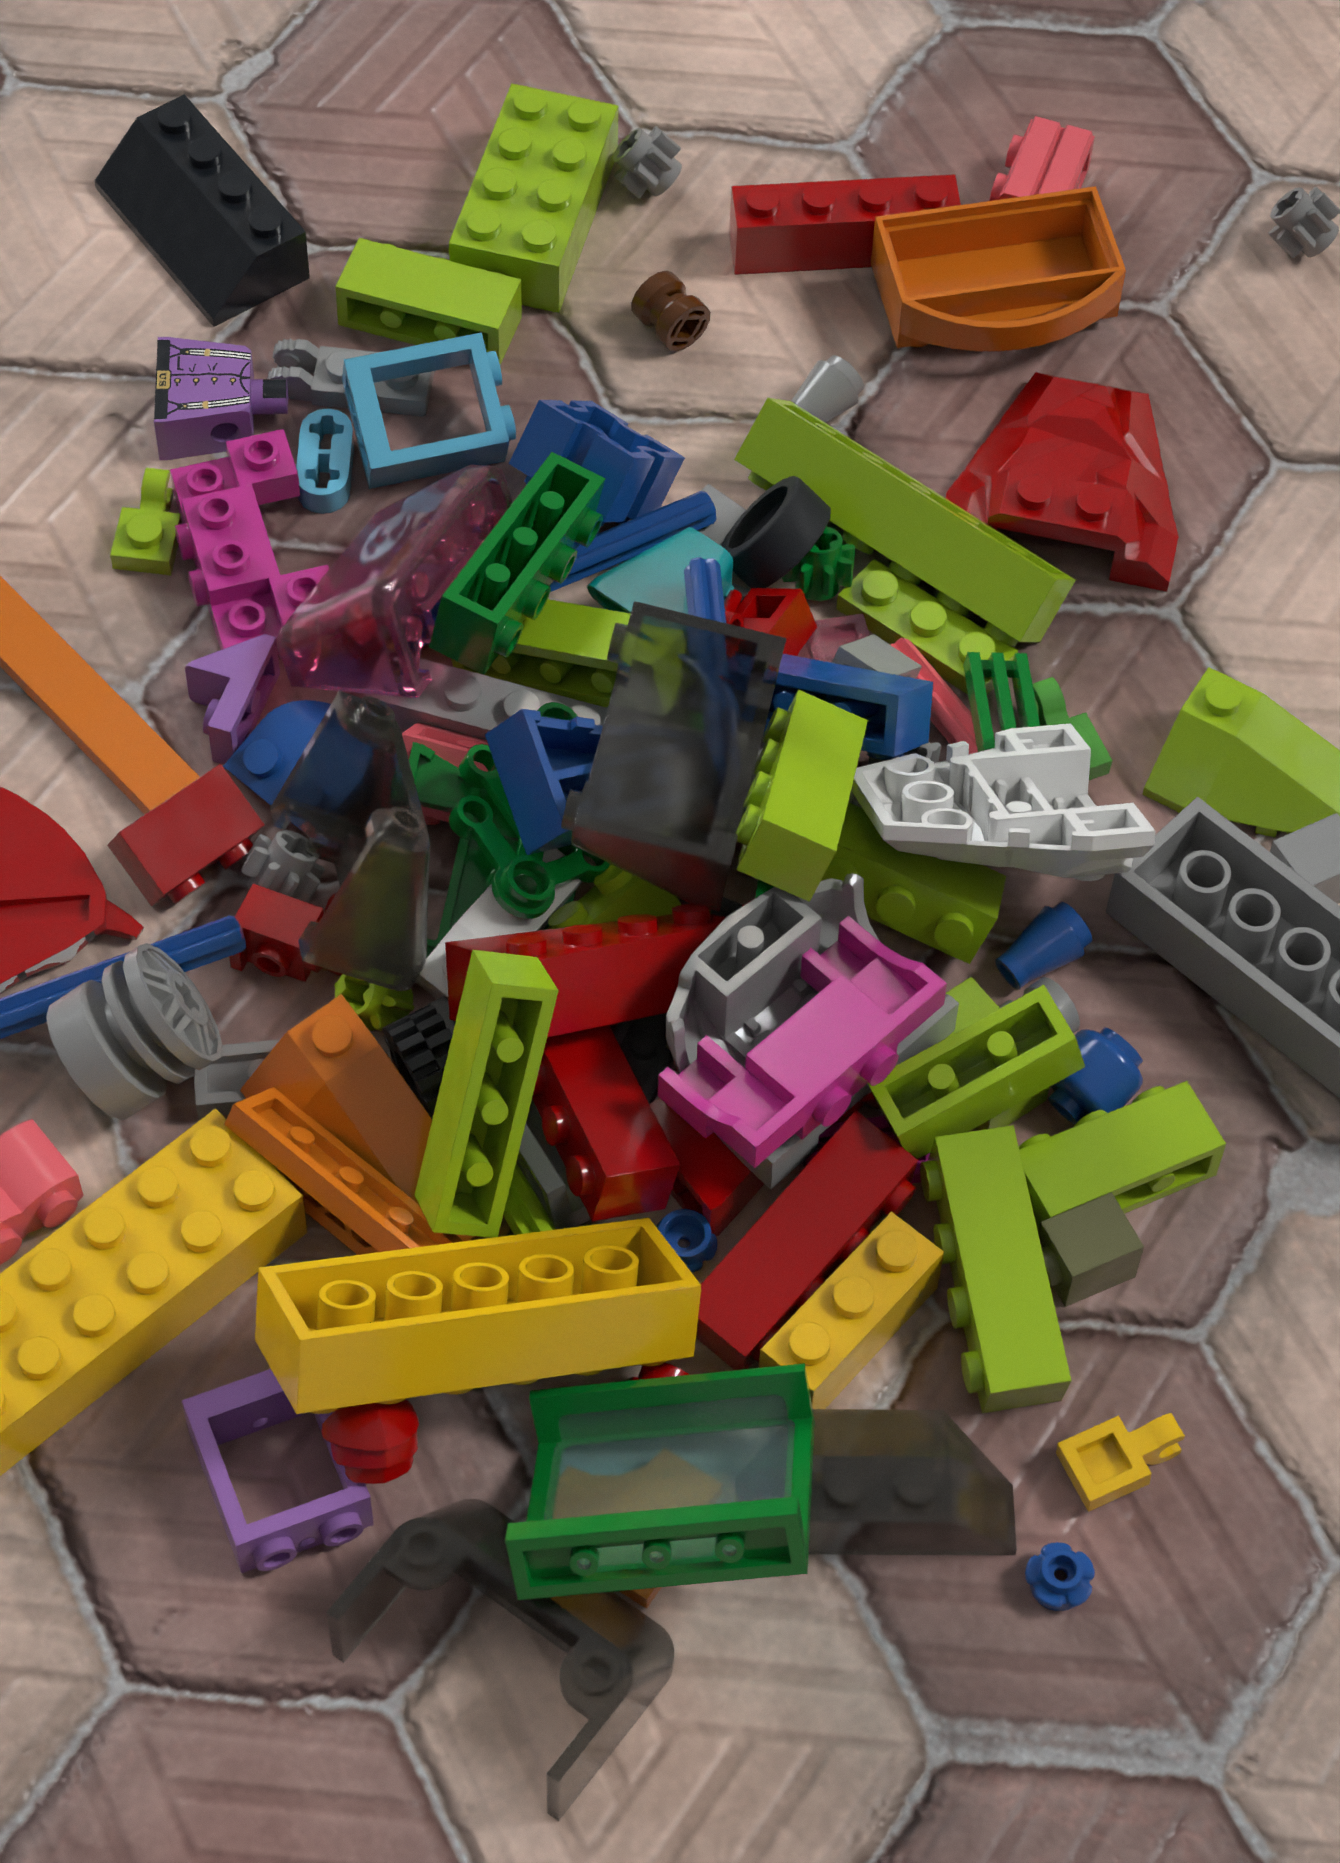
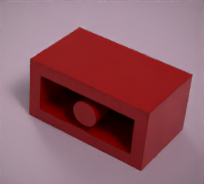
M220 763L118 832L107 846L151 907L167 896L176 905L206 883L200 873L219 861L226 870L246 857L253 846L250 839L265 824Z

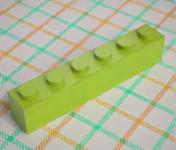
M774 398L766 399L734 459L751 470L748 479L766 491L782 479L790 476L800 478L831 508L829 521L844 530L842 540L848 544H853L856 549L867 554H872L874 549L892 560L888 568L893 573L916 585H919L921 580L927 582L939 590L936 598L940 603L962 615H967L971 610L988 621L984 628L986 632L1011 646H1016L1018 641L1041 642L1076 581L791 401Z

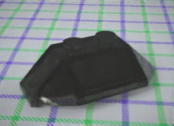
M813 1409L815 1427L809 1555H1016L1013 1485L944 1410ZM783 1433L736 1484V1502L785 1497L789 1439L787 1433Z

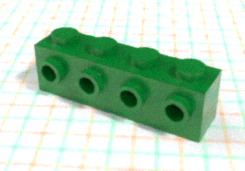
M551 452L442 595L429 648L483 675L499 654L506 658L509 657L522 634L523 621L526 617L532 620L537 619L548 600L551 591L550 584L553 580L560 584L563 583L573 567L577 557L576 549L578 546L582 545L588 548L595 539L603 521V515L596 512L606 478Z

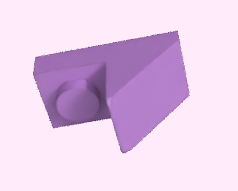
M260 635L193 660L185 667L189 698L195 703L208 706L203 721V733L209 735L213 762L225 764L255 728L280 675L277 641L274 636Z

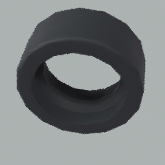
M790 476L782 479L755 500L726 535L721 546L733 558V572L750 588H767L793 569L813 548L830 520L831 508L800 478Z

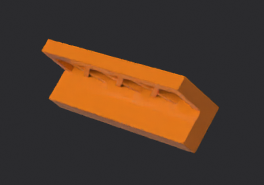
M275 1087L233 1104L224 1125L267 1159L303 1195L305 1212L357 1255L463 1241L456 1234L432 1232L419 1204L316 1120L301 1111Z

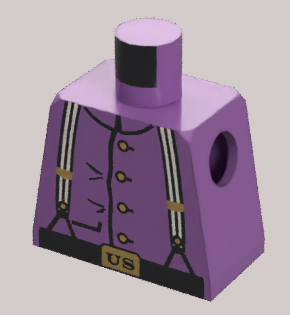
M158 337L154 427L159 460H173L226 452V441L254 436V415L288 414L287 379H254L252 352L246 346L173 337Z

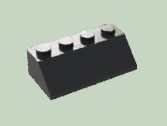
M185 94L138 116L94 180L95 188L213 327L310 279L306 231Z

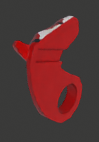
M0 787L1 994L32 975L70 962L97 935L107 934L119 938L137 940L144 929V926L130 914L107 900L103 884L85 852L66 830L48 814L21 796L3 787Z

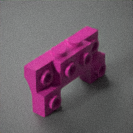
M284 429L226 441L228 457L170 469L173 493L183 523L175 526L179 551L183 561L194 560L196 570L188 571L193 598L197 607L208 606L220 650L267 634L276 637L278 654L302 644L345 634L343 610L328 565L280 575L258 506L300 496L298 472Z
M847 916L839 923L838 941L819 955L810 948L802 955L800 977L819 993L746 1054L745 1068L706 1035L697 1043V1059L678 1075L667 1067L658 1075L659 1098L704 1138L715 1132L754 1168L794 1134L803 1140L820 1124L828 1127L836 1122L848 1108L853 1095L867 1083L872 1086L879 1084L891 1073L899 1058L897 1054L898 1044L944 1005L947 983L925 964L903 957L886 947L850 916Z

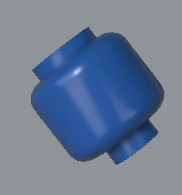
M1104 1027L1100 1032L1090 1029H1083L1077 1032L1075 1037L1085 1068L1050 1086L1054 1092L1048 1097V1101L1064 1118L1073 1124H1076L1081 1118L1091 1112L1103 1110L1109 1113L1124 1107L1143 1084V1078L1138 1068L1143 1062L1141 1056L1130 1043L1109 1028Z

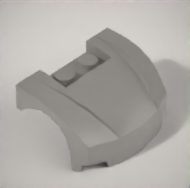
M853 873L847 874L844 881L833 878L821 881L810 902L777 887H773L728 915L691 954L680 973L678 987L666 1015V1040L678 1073L682 1072L697 1059V1043L706 1035L745 1068L746 1054L819 993L800 977L802 955L810 948L821 955L838 941L839 923L847 916H850L873 937L879 940L867 916L864 904V879L861 876ZM946 994L944 1005L898 1044L897 1054L899 1058L896 1065L948 1037L955 1030L959 1002ZM868 1083L851 1097V1102L843 1115L871 1091ZM820 1124L803 1140L794 1134L756 1168L718 1135L717 1137L767 1187L772 1189L818 1149L819 1135L828 1127Z

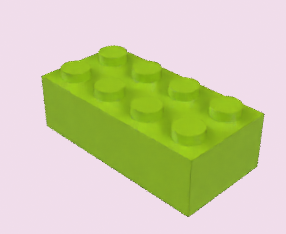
M511 83L450 238L449 260L521 279L522 305L559 313L614 165L613 155L618 147L619 105Z

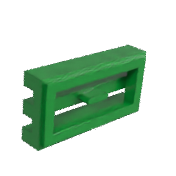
M967 652L963 667L977 751L995 748L984 677H992L1001 731L1016 728L1008 678H1012L1020 728L1040 726L1027 653H1015L1013 661H1008L1004 659L1003 653L991 652L989 660H981L980 652Z

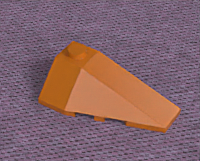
M340 994L288 1030L241 1087L240 1092L245 1098L275 1087L301 1111L316 1120L418 1204L415 1191L432 1119L381 1045L344 996ZM457 1235L463 1241L476 1240L480 1237Z

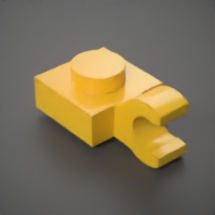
M1172 1413L1162 1415L1131 1432L1127 1431L1118 1415L1058 1442L1056 1455L1087 1511L1090 1512L1149 1485L1152 1473L1147 1464H1160L1179 1455L1182 1450L1177 1442L1183 1440L1185 1435Z

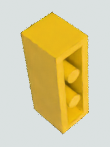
M890 1212L760 1349L759 1368L805 1363L814 1420H816L937 1289L944 1251L893 1212Z

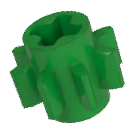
M826 526L813 548L793 569L782 577L783 582H795V589H802L806 599L814 601L831 599L838 594L840 585L845 587L852 586L855 546L853 544L842 545L841 534L835 529Z

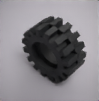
M429 1004L384 1026L382 1031L385 1042L390 1048L391 1057L398 1067L397 1070L431 1119H433L453 1034L449 1028H446L440 1013H437L436 1008Z

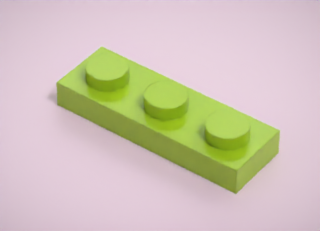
M873 559L852 580L851 587H845L837 596L836 610L889 644H894L900 638L909 639L944 680L968 694L963 664L967 652H980L981 660H989L991 652L1003 653L1004 659L1008 661H1013L1015 653H1018V650L1009 644L996 639L986 632L984 628L962 614L949 609L940 603L937 598L912 582L899 577L890 568L876 559ZM984 677L987 695L994 689L992 677Z

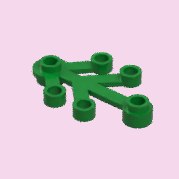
M556 702L546 703L537 710L540 711L541 717L568 721L576 716L578 717L571 708ZM478 744L469 749L460 762V775L468 785L478 789L485 788L518 837L516 853L492 822V808L481 797L467 795L461 798L450 813L449 824L459 837L466 840H475L495 869L491 888L496 901L505 911L523 919L540 917L552 905L555 899L556 888L576 879L592 883L595 877L607 870L611 864L610 851L602 842L596 839L578 843L569 855L548 863L543 861L544 852L527 855L489 746ZM474 761L482 763L488 772L479 769ZM464 812L470 813L473 816H475L478 820V823L470 821L465 816ZM582 855L590 857L596 866L588 864Z

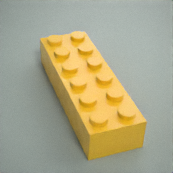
M216 1108L0 1273V1476L258 1272L259 1267H265L308 1233L303 1195L267 1159L225 1126L226 1118Z
M650 1218L259 1267L255 1341L295 1413L327 1414L342 1407L370 1403L396 1404L412 1397L439 1393L458 1395L467 1393L474 1388L509 1383L527 1385L543 1378L571 1374L589 1376L598 1374L606 1369L633 1365L658 1366L668 1360L694 1357L701 1284Z

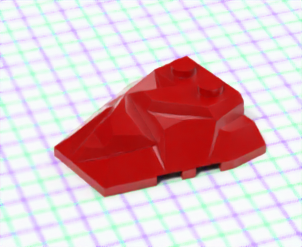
M1035 372L991 434L974 454V457L947 491L945 498L997 531L1000 528L1115 551L1109 577L1110 581L1167 592L1179 537L1160 454L1149 394Z

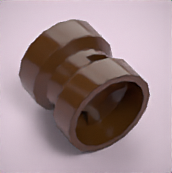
M670 271L658 272L649 277L641 284L631 302L633 314L645 326L655 327L657 338L668 350L675 352L684 350L697 341L707 329L710 321L711 312L698 297L687 295L683 282Z

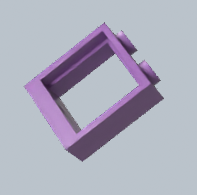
M271 1369L182 1400L188 1432L241 1573L255 1568L261 1571L280 1568L291 1562L298 1552L323 1543L326 1546H338L348 1543L357 1538L364 1528L374 1525L371 1497L366 1484L354 1483L348 1479L345 1474V1466L338 1465L334 1461L331 1443L326 1440L325 1443L343 1490L250 1524L246 1523L218 1445L307 1414L295 1413ZM332 1412L314 1414L320 1430L322 1429V1424Z

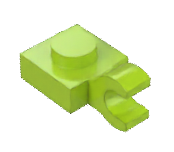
M146 468L142 480L140 509L121 508L110 553L113 569L172 575L178 550L175 526L182 524L181 513L169 512L173 499V488H167L170 470Z

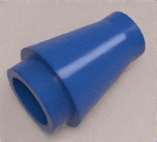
M1061 901L1053 908L1044 906L1007 951L995 959V964L1004 979L1013 988L1019 990L1028 982L1083 957L1084 948L1092 942V935L1084 920L1067 903Z

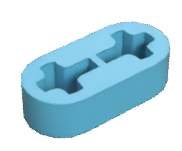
M329 408L316 410L303 419L300 427L296 464L300 488L298 499L302 506L311 512L320 514L335 512L348 502L350 496L354 457L353 428L348 416L339 410ZM325 434L333 435L331 438V449H321L320 442ZM320 472L330 473L327 488H316L319 484Z

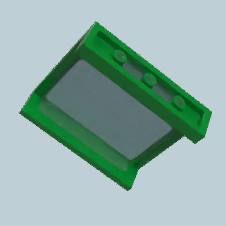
M805 1363L530 1390L529 1401L538 1439V1450L526 1522L508 1523L505 1538L518 1600L808 1574L815 1420Z

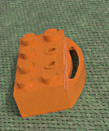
M1096 186L875 217L871 267L897 348L923 347L933 344L969 351L1019 350L1063 339L1085 329L1099 319L1118 316L1126 269Z

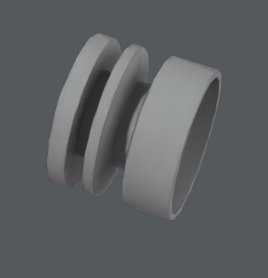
M148 943L142 944L127 953L124 962L120 960L106 967L103 971L102 984L94 980L84 982L49 1005L46 1016L48 1030L61 1062L74 1082L92 1103L109 1116L120 1120L133 1116L165 1095L168 1081L180 1084L194 1076L195 1069L201 1070L221 1058L222 1042L218 1026L207 1003L181 967L160 948Z

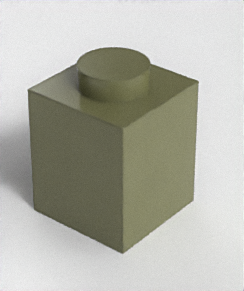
M1112 1192L1042 1221L1038 1231L1050 1288L1054 1287L1065 1307L1136 1277L1144 1245Z

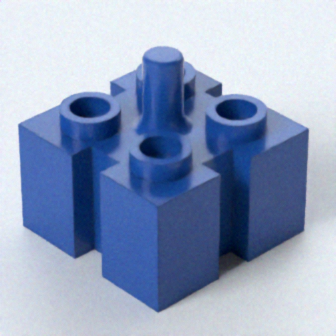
M539 400L509 464L527 475L524 480L527 484L550 453L554 452L606 478L596 512L603 515L601 526H604L605 522L623 524L661 508L685 457L649 435H641L629 428V423L593 401L571 400L569 405L561 400Z

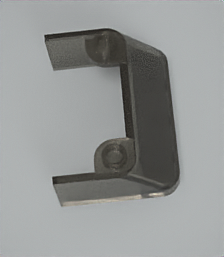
M463 1499L403 1523L394 1531L326 1612L333 1656L344 1663L407 1587L422 1591L432 1590L448 1582L455 1573L567 1653L561 1664L559 1674L562 1695L573 1709L588 1719V1722L546 1774L547 1813L559 1822L670 1679L674 1667V1645L670 1635L661 1625L614 1592L518 1600L505 1543L508 1523L516 1522L487 1502L478 1499Z

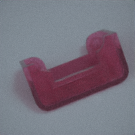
M468 465L382 508L371 518L279 631L277 651L283 661L292 687L418 698L432 680L429 670L419 669L423 643H430L435 625L430 610L513 503L506 478L501 469L497 466Z

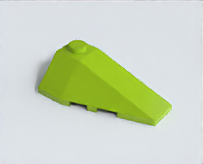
M1208 667L1180 709L1144 786L1142 795L1178 813L1195 798L1199 797L1229 821L1256 826V834L1276 837L1277 831L1292 833L1337 813L1340 816V750L1264 693Z

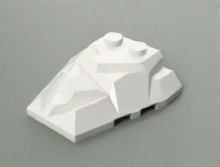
M1071 723L1011 728L996 732L995 748L969 754V744L965 741L948 744L946 760L934 763L929 758L913 753L856 768L851 789L885 842L897 851L937 857L940 860L996 867H1014L1063 878L1095 881L1103 878L1105 874L1129 872L1132 868L1133 858L1143 857L1155 844V829L1134 803L1096 806L1088 796L1091 748Z

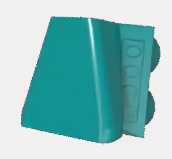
M688 527L595 577L587 585V589L592 598L603 609L686 623L691 642L684 569L689 565L690 560L696 557H702L703 559L714 558L717 560L721 568L725 600L729 591L735 589L732 585L733 558L725 548L696 529Z

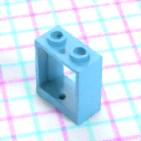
M482 332L344 359L342 383L369 489L505 462L509 442L516 439L515 422L510 406H500L495 387L502 385L500 363L496 351L486 352ZM469 364L486 432L391 451L374 383Z

